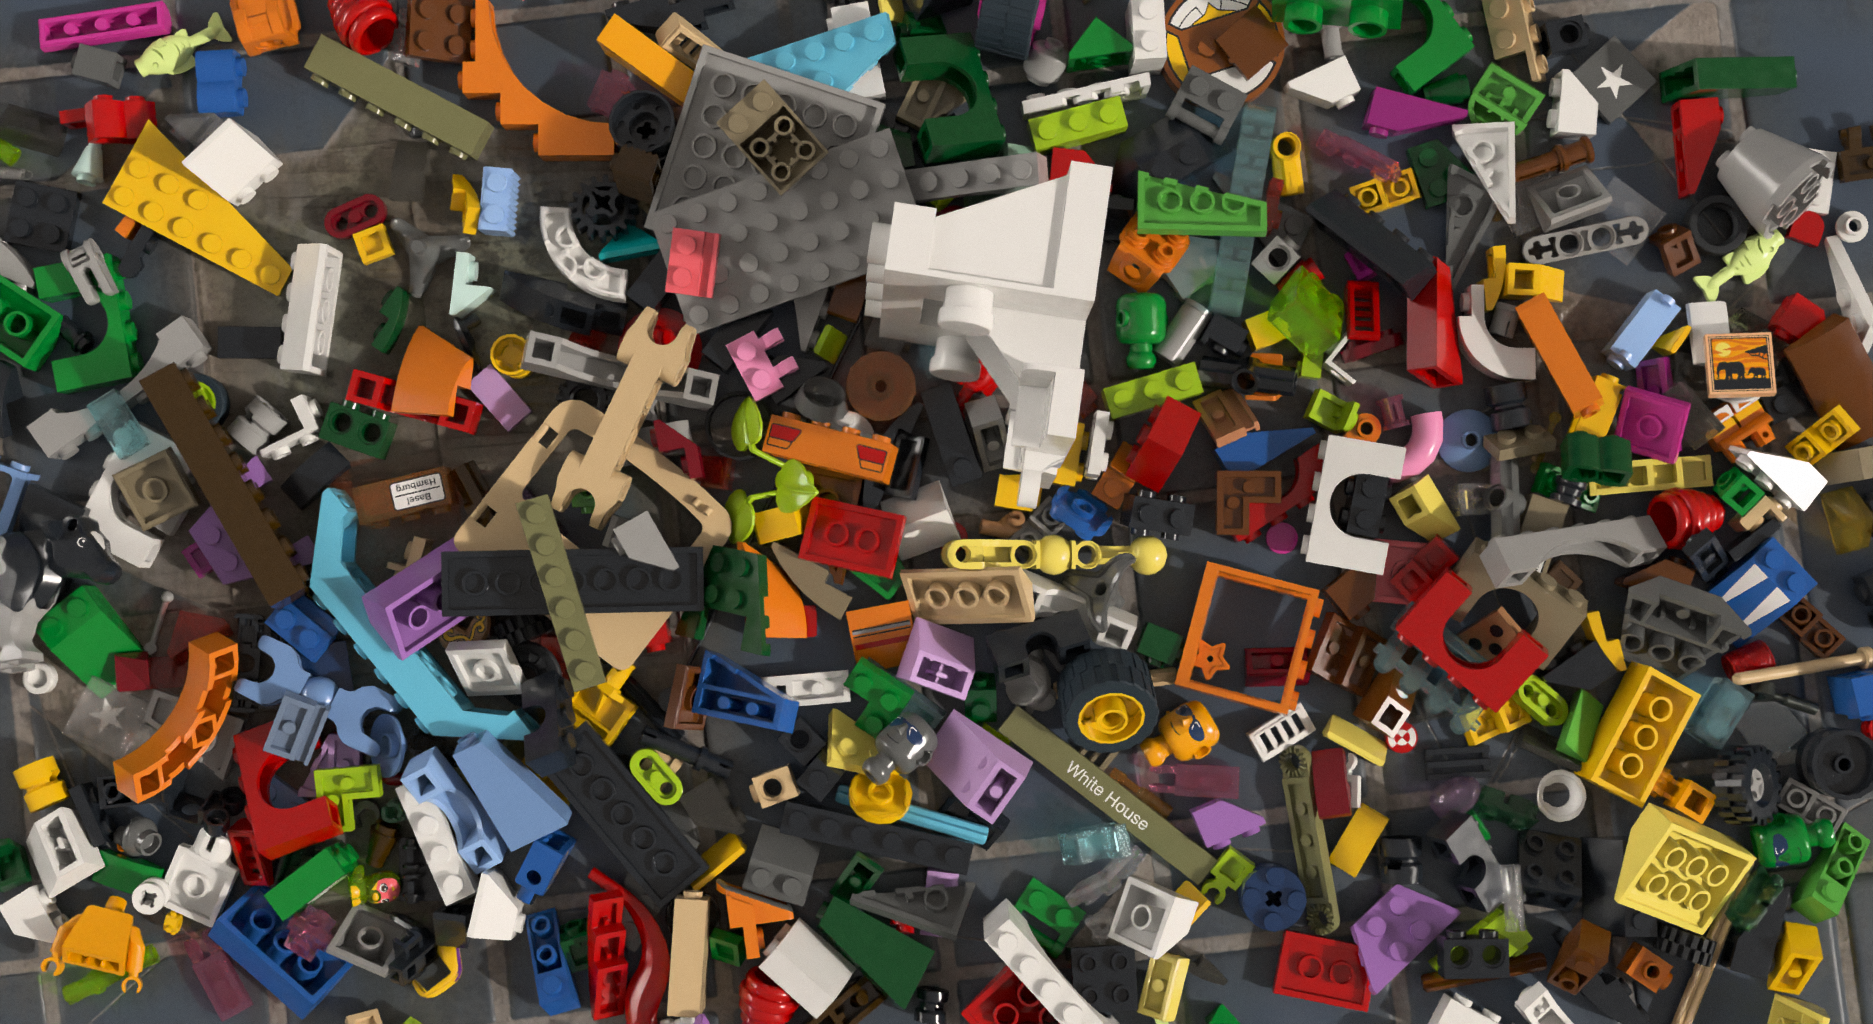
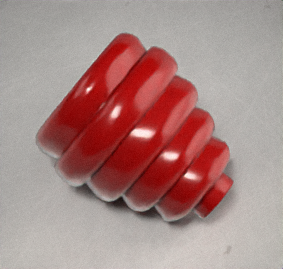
M328 0L327 2L334 29L341 43L361 55H372L380 52L393 41L398 32L399 20L392 4L388 0Z
M1674 487L1656 495L1650 501L1647 515L1651 516L1667 548L1682 550L1692 535L1699 534L1706 527L1712 533L1718 530L1724 521L1725 507L1714 495L1689 488Z
M760 965L751 967L739 985V1008L741 1010L742 1024L788 1023L800 1004L759 968Z

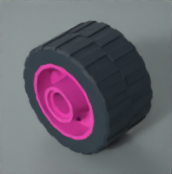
M980 0L975 36L976 49L1027 60L1036 31L1040 30L1047 0Z

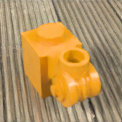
M1664 767L1650 796L1664 798L1663 805L1687 819L1703 824L1715 804L1716 795L1692 780L1678 777L1677 780L1673 779L1674 776L1670 774L1671 770Z

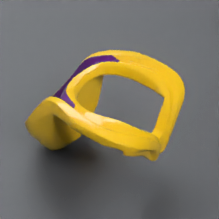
M438 945L437 953L451 973L429 991L416 979H413L411 982L419 996L426 998L436 997L458 981L462 974L459 948Z

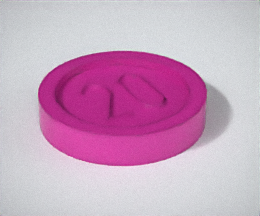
M1281 522L1273 527L1271 526L1266 533L1267 546L1277 554L1289 553L1297 545V532L1288 523Z

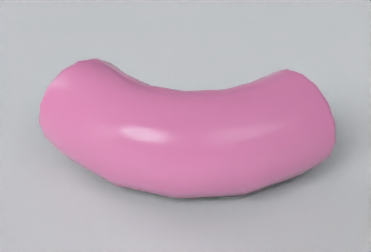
M1442 411L1428 412L1410 417L1412 435L1409 442L1404 446L1406 454L1401 480L1389 478V484L1402 482L1418 476L1434 462L1443 443Z

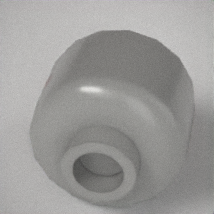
M1047 37L1046 40L1039 39L1032 43L1028 59L1024 60L1023 63L1028 80L1042 87H1047L1049 84H1055L1060 81L1067 66L1068 53L1063 48L1064 44L1053 37Z

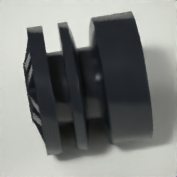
M634 90L623 95L613 105L609 115V131L619 150L626 144L628 148L633 146L634 150L639 148L640 152L645 150L646 154L649 152L652 155L657 154L661 169H663L678 123L669 101L661 94L650 90Z

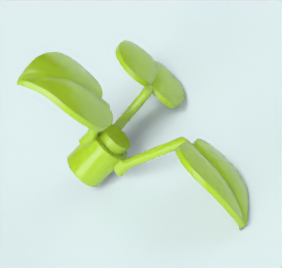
M752 396L744 399L733 418L731 426L733 444L738 451H746L749 448L751 453L781 467V471L775 477L777 490L752 494L747 497L743 489H737L729 496L724 508L729 513L732 522L731 534L728 538L732 544L745 541L753 531L755 525V511L751 504L753 501L776 496L779 510L783 513H792L805 506L819 494V491L814 486L813 474L811 471L806 470L799 460L790 459L784 463L757 449L755 444L762 438L763 424L760 411Z

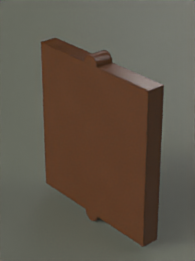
M1257 5L1253 6L1214 40L1228 58V64H1233L1246 81L1289 46L1275 29V23L1270 22Z

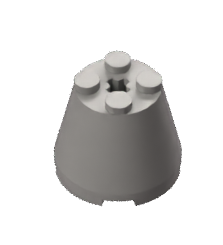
M1750 126L1739 137L1738 141L1740 143L1732 151L1727 150L1718 158L1716 166L1720 169L1717 178L1753 228L1764 238L1770 239L1775 234L1773 232L1778 227L1787 229L1809 208L1819 196L1817 191L1821 187L1820 182L1823 177L1828 179L1832 176L1835 164L1821 153L1762 128L1755 129Z

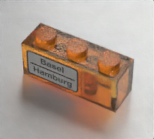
M441 466L351 488L360 525L370 526L371 530H378L390 527L389 521L401 518L402 523L421 519L420 513L432 511L433 515L451 512V506L459 504L455 483L449 474L452 471L451 467Z

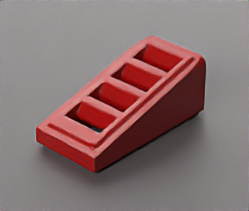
M1347 280L1344 287L1347 339L1379 341V282ZM1354 298L1368 299V302L1354 301ZM1355 308H1368L1369 311H1355ZM1355 317L1370 318V321L1355 320ZM1355 327H1369L1371 331L1355 330Z
M241 818L229 828L227 833L243 883L249 886H271L274 883L272 860L255 851L251 842V835L254 834L252 823L247 818ZM252 869H259L260 872H253Z

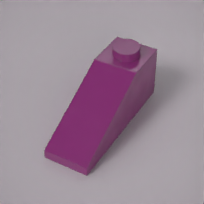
M1376 86L1370 93L1361 129L1369 131V135L1372 137L1387 139V136L1394 137L1460 123L1467 117L1468 110Z

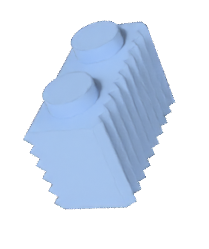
M483 167L478 230L484 235L514 237L516 235L514 224L517 223L515 218L518 215L515 212L518 210L516 205L519 204L516 200L519 198L517 193L520 191L517 187L520 186L518 181L521 178L511 168Z

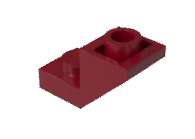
M660 419L654 420V429H650L653 448L658 447L659 452L662 454L685 450V455L681 456L684 475L689 474L690 479L694 481L705 479L706 475L701 448Z

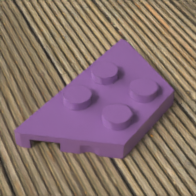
M1392 886L1350 926L1353 940L1359 948L1358 956L1361 965L1365 967L1368 976L1370 993L1372 995L1378 994L1461 912L1454 907L1404 886Z

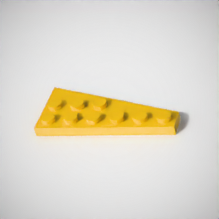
M148 119L102 203L279 297L293 272L291 266L225 198L183 165L182 161L186 157Z

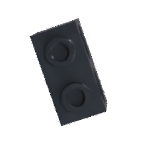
M1479 929V934L1466 935V930H1446V935H1437L1438 974L1444 979L1510 978L1509 939L1502 934H1498L1496 929ZM1494 945L1496 950L1494 957L1485 961L1482 957L1483 950L1487 946ZM1456 946H1462L1463 956L1457 961H1451V950Z

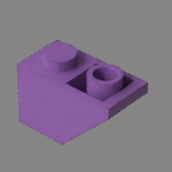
M1218 797L1189 809L1203 845L1207 848L1212 846L1214 850L1231 844L1230 838L1242 834L1243 838L1254 835L1260 831L1259 826L1266 824L1264 817L1260 814Z

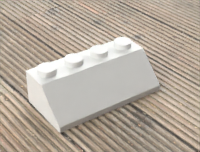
M297 244V251H294L291 256V270H294L292 283L288 284L286 290V299L289 301L288 314H284L282 319V332L285 333L283 345L279 346L277 361L280 364L281 370L326 377L343 253L327 244Z

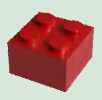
M1170 396L1166 397L1162 406L1155 404L1147 419L1151 424L1147 425L1144 423L1135 439L1139 446L1134 444L1125 461L1130 463L1125 476L1159 493L1182 457L1202 413Z

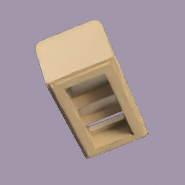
M676 12L672 13L655 33L661 48L694 70L703 44L722 50ZM686 37H688L689 39L682 46H680V43ZM697 44H699L700 46L692 54H690L694 47Z

